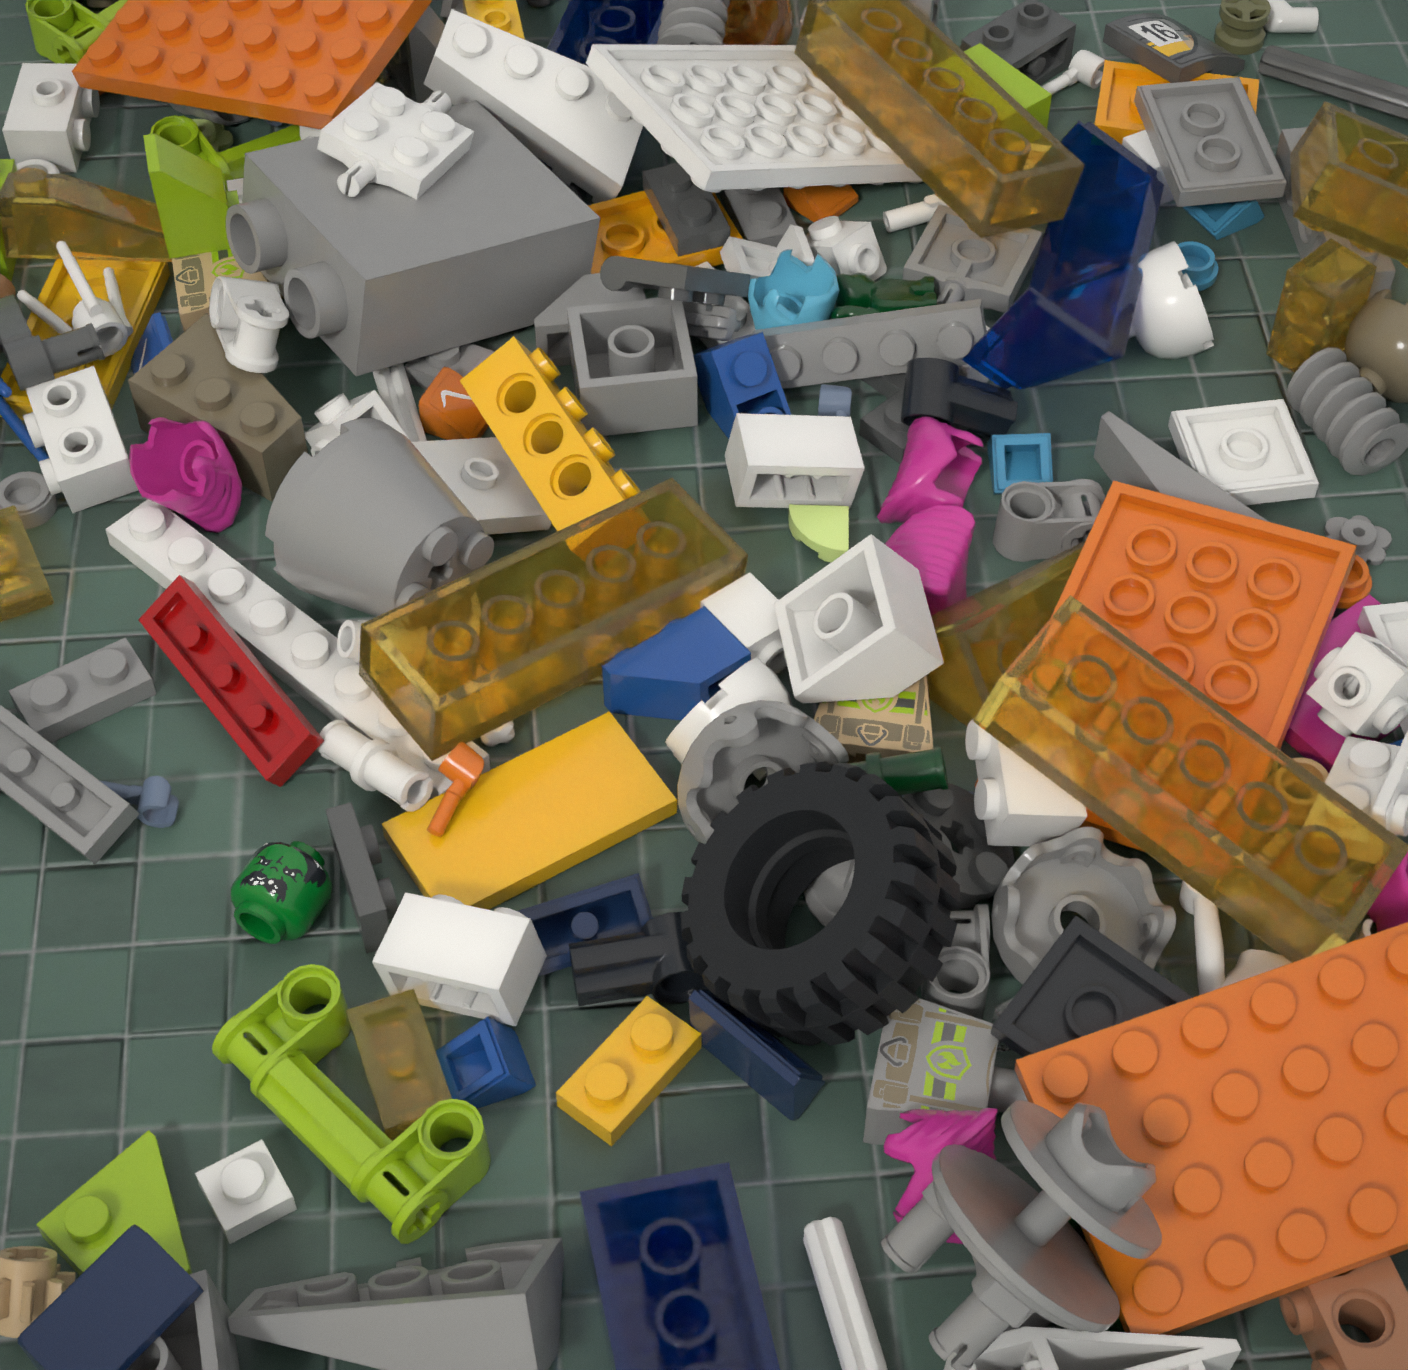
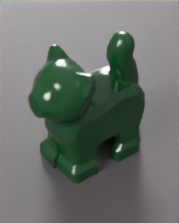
M862 272L851 275L838 274L837 280L840 291L836 300V307L831 313V319L937 305L936 292H934V277L924 276L921 280L883 279L875 282Z

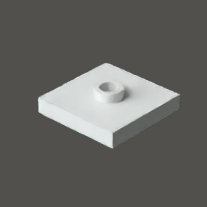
M1284 399L1171 411L1168 427L1181 461L1244 505L1315 497L1319 482Z
M496 437L412 442L481 524L485 534L549 530L551 521Z

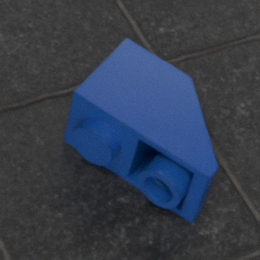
M763 332L738 337L693 354L697 372V384L706 409L728 439L736 413L792 415Z
M703 606L684 618L672 620L659 633L637 646L619 651L608 663L602 666L604 705L611 713L682 721L701 700L706 703L720 691L721 688L718 685L734 671L750 661L751 652Z

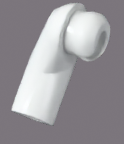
M1267 0L1271 6L1268 23L1263 26L1267 32H1316L1319 20L1317 7H1291L1285 0Z

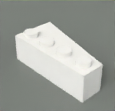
M451 9L424 85L434 92L442 91L441 96L446 93L453 105L477 100L529 151L552 167V172L560 180L568 185L573 182L592 195L591 201L593 203L616 198L624 184L643 125L633 119L631 112L615 94L605 89L602 80L588 66Z

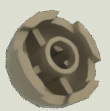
M1384 289L1376 292L1362 306L1352 320L1344 345L1348 362L1355 364L1359 368L1360 377H1364L1372 383L1373 392L1381 394L1387 401L1408 404V302L1403 305L1392 300L1391 290Z

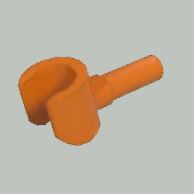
M460 742L438 768V771L453 783L446 790L427 828L429 833L437 837H442L459 801L463 799L465 793L475 786L484 769L483 758L464 742Z

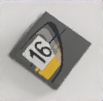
M1141 13L1130 15L1107 23L1105 26L1103 39L1105 44L1171 83L1188 82L1204 73L1232 76L1244 70L1245 60L1178 21L1162 14Z

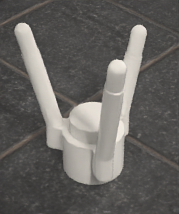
M65 241L57 242L56 248L82 298V301L73 310V328L27 291H18V299L59 334L92 323L104 356L116 353L126 344L128 336L133 333V328L126 318L113 268L106 267L103 270L109 302L95 297Z

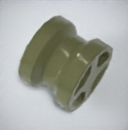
M1222 0L1219 9L1221 21L1217 24L1214 34L1215 43L1236 55H1249L1260 50L1266 34L1263 26L1268 23L1271 12L1270 3L1267 0Z

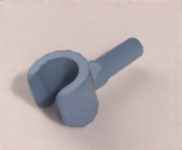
M822 384L818 416L850 417L851 389L846 386Z
M149 777L145 779L143 786H128L101 781L125 801L138 805L137 812L139 815L137 818L142 823L157 828L169 827L174 823L179 800L176 796L170 795L172 788L163 777Z

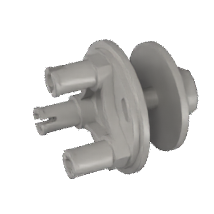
M1015 1101L1002 1115L1001 1124L1003 1132L1019 1161L1043 1190L1038 1193L1014 1172L981 1152L971 1150L962 1145H947L932 1161L933 1181L922 1192L923 1197L881 1240L883 1250L898 1267L908 1273L919 1271L954 1232L971 1253L976 1267V1276L971 1282L973 1291L928 1336L932 1348L944 1361L953 1352L957 1354L951 1360V1367L955 1370H969L973 1366V1362L1002 1332L1025 1326L1046 1328L1053 1322L1073 1331L1099 1333L1106 1331L1118 1319L1120 1305L1117 1294L1109 1284L1089 1246L1068 1222L1071 1218L1100 1241L1133 1258L1146 1259L1161 1245L1162 1235L1159 1225L1149 1206L1142 1198L1156 1182L1154 1164L1136 1162L1128 1158L1119 1149L1112 1137L1106 1112L1100 1107L1079 1102L1061 1119L1049 1110L1032 1102Z

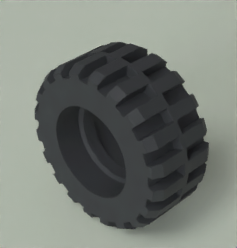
M826 761L800 765L799 773H796L791 768H786L767 776L768 784L761 788H758L756 785L749 786L736 796L739 803L728 814L721 811L710 824V827L714 829L706 844L698 843L691 858L692 864L696 866L693 876L685 877L681 896L682 902L688 906V911L681 912L682 939L689 943L686 946L687 957L694 972L703 977L704 985L715 996L778 1038L784 1036L794 1044L814 1046L821 1043L822 1040L832 1046L854 1040L855 1030L859 1029L866 1035H869L888 1025L889 1022L886 1016L896 1009L901 1013L906 1012L919 999L915 992L924 980L934 981L943 966V963L938 960L939 954L943 946L951 947L957 923L950 918L951 911H959L960 884L952 878L956 876L957 865L951 849L942 842V834L889 784L875 774H867L859 766L847 763H838L831 766ZM855 859L852 884L838 913L816 935L798 945L786 948L785 937L788 920L802 892L817 876L839 863Z

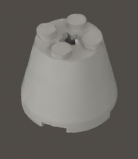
M358 418L342 423L340 435L323 447L314 457L304 451L285 476L275 495L265 531V536L274 542L276 566L273 570L300 591L407 627L422 621L424 626L432 625L437 621L444 625L455 622L463 614L467 606V592L474 583L480 568L488 562L494 550L493 538L484 533L481 524L414 444L393 427L374 418Z

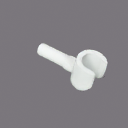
M1080 50L1074 55L1067 71L1041 87L1052 95L1067 86L1073 85L1077 81L1095 89L1101 85L1103 72L1098 69L1104 65L1105 59L1090 51Z

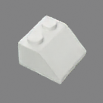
M872 534L774 603L793 695L801 703L894 697L944 664L919 570Z

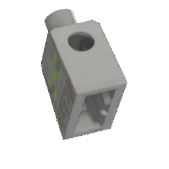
M920 998L906 1012L901 1013L896 1009L886 1016L889 1024L882 1028L867 1104L863 1142L884 1145L888 1134L900 1133L914 1124L899 1118L900 1113L911 1109L970 1110L978 1112L984 1108H995L997 1111L1005 1112L1015 1101H1027L1015 1070L994 1066L998 1039L990 1034L993 1023Z

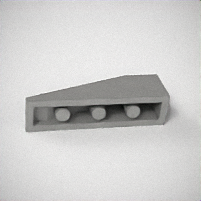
M1110 411L1101 416L1094 459L1112 482L1113 480L1267 521Z

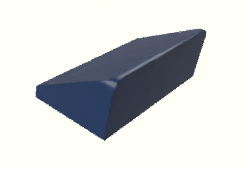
M639 873L518 910V912L531 919L547 955L538 976L571 966L568 944L638 933L641 931L642 926L653 918Z
M694 990L688 998L690 1025L702 1034V1046L788 1119L795 1121L800 1118L825 1083L822 1080L823 1076L772 1033L719 999L711 991Z
M134 1224L20 1334L18 1344L38 1370H126L204 1291L147 1232Z

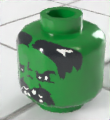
M293 841L290 845L282 842H269L260 847L231 887V902L235 907L234 918L241 928L254 938L269 944H277L281 940L293 941L304 936L332 895V881L327 871L323 868L325 861L320 853L308 844L299 841Z

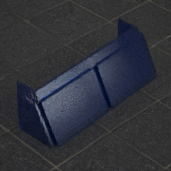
M1078 120L1016 189L1017 194L1049 216L1029 287L979 339L969 353L963 357L962 361L1003 389L1014 386L1017 389L1023 390L1123 357L1143 278V271L1138 267V263L1144 260L1149 252L1164 189V184L1157 178V170L1093 123L1087 122L1084 124Z

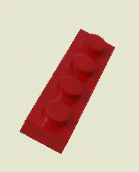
M179 575L138 619L266 781L282 787L325 741L194 582Z

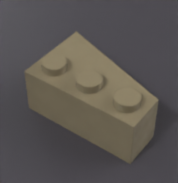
M208 313L202 316L128 379L141 430L149 433L151 425L148 423L158 417H164L180 423L196 420L209 422L224 440L233 457L242 486L273 502L282 481L304 451L308 453L301 416L262 373L245 371L229 363L225 357V351L217 331L211 325Z

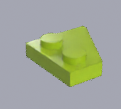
M150 1130L144 1133L36 1224L42 1237L79 1275L134 1224L147 1232L188 1274H192L174 1199L163 1164L164 1160L156 1136Z

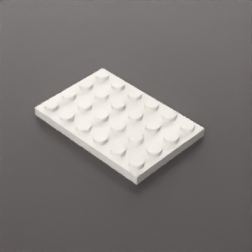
M592 44L586 61L588 67L602 80L605 89L615 94L631 112L633 119L643 125L661 144L662 150L673 157L691 176V181L704 191L713 193L731 189L760 191L764 188L776 187L802 189L805 186L831 185L843 187L846 184L870 183L873 185H883L890 182L918 184L922 181L947 180L955 164L920 127L835 45Z

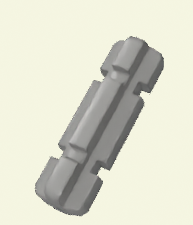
M682 301L689 336L729 341L733 333L739 331L741 322L736 320V311L733 308Z

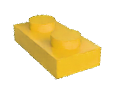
M646 996L556 1092L557 1107L612 1147L702 1048V1034L649 996Z

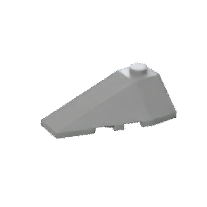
M562 1237L492 1243L465 1248L467 1262L433 1270H427L425 1267H422L420 1257L396 1262V1268L382 1271L372 1276L368 1282L357 1284L356 1276L353 1273L341 1272L258 1288L228 1317L230 1333L380 1370H549L559 1350L564 1263Z

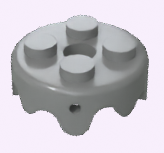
M765 700L739 704L721 713L704 727L691 744L685 756L677 784L678 806L683 822L698 843L706 844L714 831L710 824L721 811L728 814L739 803L736 796L744 791L746 779L754 770L766 767L767 776L786 768H791L796 773H799L800 765L806 763L826 761L831 766L838 763H847L849 761L848 753L842 744L823 726L796 707L779 701Z
M1081 827L1058 838L1035 843L1018 858L1002 878L994 895L991 914L993 938L1002 961L1014 978L1022 985L1063 933L1064 929L1061 925L1060 915L1064 911L1079 913L1087 920L1090 926L1152 969H1154L1160 954L1172 937L1176 925V914L1173 907L1164 905L1158 898L1149 867L1141 859H1128L1109 851L1103 844L1104 834L1100 829Z

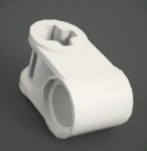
M223 276L216 277L211 289L209 314L211 325L217 331L226 359L235 367L254 373L274 371L279 360L275 348L280 328L287 325L289 319V311L281 299L279 286L274 282Z

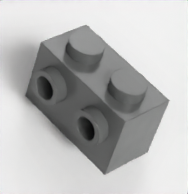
M1025 0L961 39L959 54L981 43L1038 85H1041L1069 67L1072 58L1076 24L1037 0Z

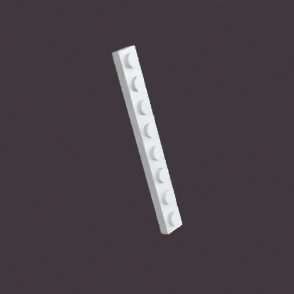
M147 499L105 529L110 546L165 589L179 575L194 582L259 662L332 721L343 720L351 728L370 740L383 739L396 748L399 758L418 770L428 773L429 777L433 780V791L430 798L446 792L453 783L439 772L438 768L460 742L466 743L483 758L484 769L481 774L490 770V760L487 752L377 668L353 661L352 659L342 658L337 648V637L167 507Z

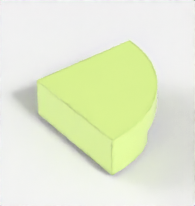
M789 504L788 521L792 536L817 551L818 558L831 563L849 550V506Z

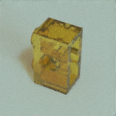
M1330 238L1289 268L1286 273L1266 354L1294 373L1307 359L1325 348H1339L1346 354L1344 345L1350 324L1368 300L1377 266Z

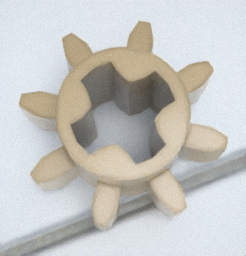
M18 1246L0 1251L1 1336L18 1338L75 1281V1272H60L61 1264H57L56 1251L37 1246Z

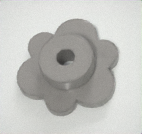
M1362 515L1353 516L1349 520L1344 517L1330 518L1324 528L1325 535L1328 538L1357 545L1356 555L1371 565H1380L1384 562L1386 557L1385 550L1389 548L1392 541L1391 534L1385 528L1374 526L1367 517Z

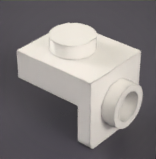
M829 216L812 223L808 227L809 233L805 236L813 253L814 260L817 254L821 255L832 266L836 275H851L862 272L874 281L886 273L887 267L871 222L840 221L838 216Z
M796 225L789 226L777 247L729 236L720 251L726 271L750 274V279L769 276L777 263L780 252L786 249H793L791 255L802 261L806 266H811L814 262V256L803 228Z

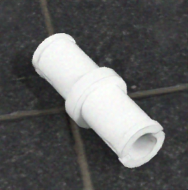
M334 720L328 723L320 732V736L325 741L317 748V751L321 753L323 758L333 761L350 772L352 781L366 791L378 790L400 804L401 808L411 812L420 809L430 798L433 791L432 778L425 771L418 770L399 758L396 748L383 739L370 740L351 728L343 720Z

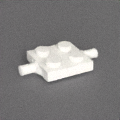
M376 82L320 130L317 149L343 162L349 168L337 179L338 188L343 194H346L349 190L348 196L355 197L368 183L375 182L392 187L417 200L470 150L474 131L455 122L446 114L452 107L451 99L446 93L441 97L442 91H435L423 103H417L405 97L401 91Z

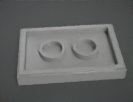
M1239 77L1137 86L1134 102L1177 207L1283 197L1287 182Z

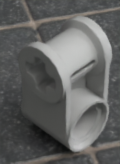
M1090 479L1041 483L1022 481L1006 487L1001 495L993 533V545L996 551L1003 557L1018 562L1039 559H1078L1085 542H1080L1079 538L1083 537L1084 541H1086L1105 500L1103 488L1099 483ZM1085 496L1087 501L1082 502L1081 497Z
M976 904L973 911H951L950 918L957 923L951 947L943 946L938 957L943 966L934 981L931 982L925 979L921 984V999L983 1020L990 978V919L988 905ZM950 990L960 991V992H962L963 994L951 993V992H949V991H950Z

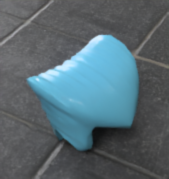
M786 249L780 252L777 263L769 276L750 279L748 300L755 329L829 320L840 291L837 275L832 266L819 254H817L811 266H806L802 261L791 255L793 249Z

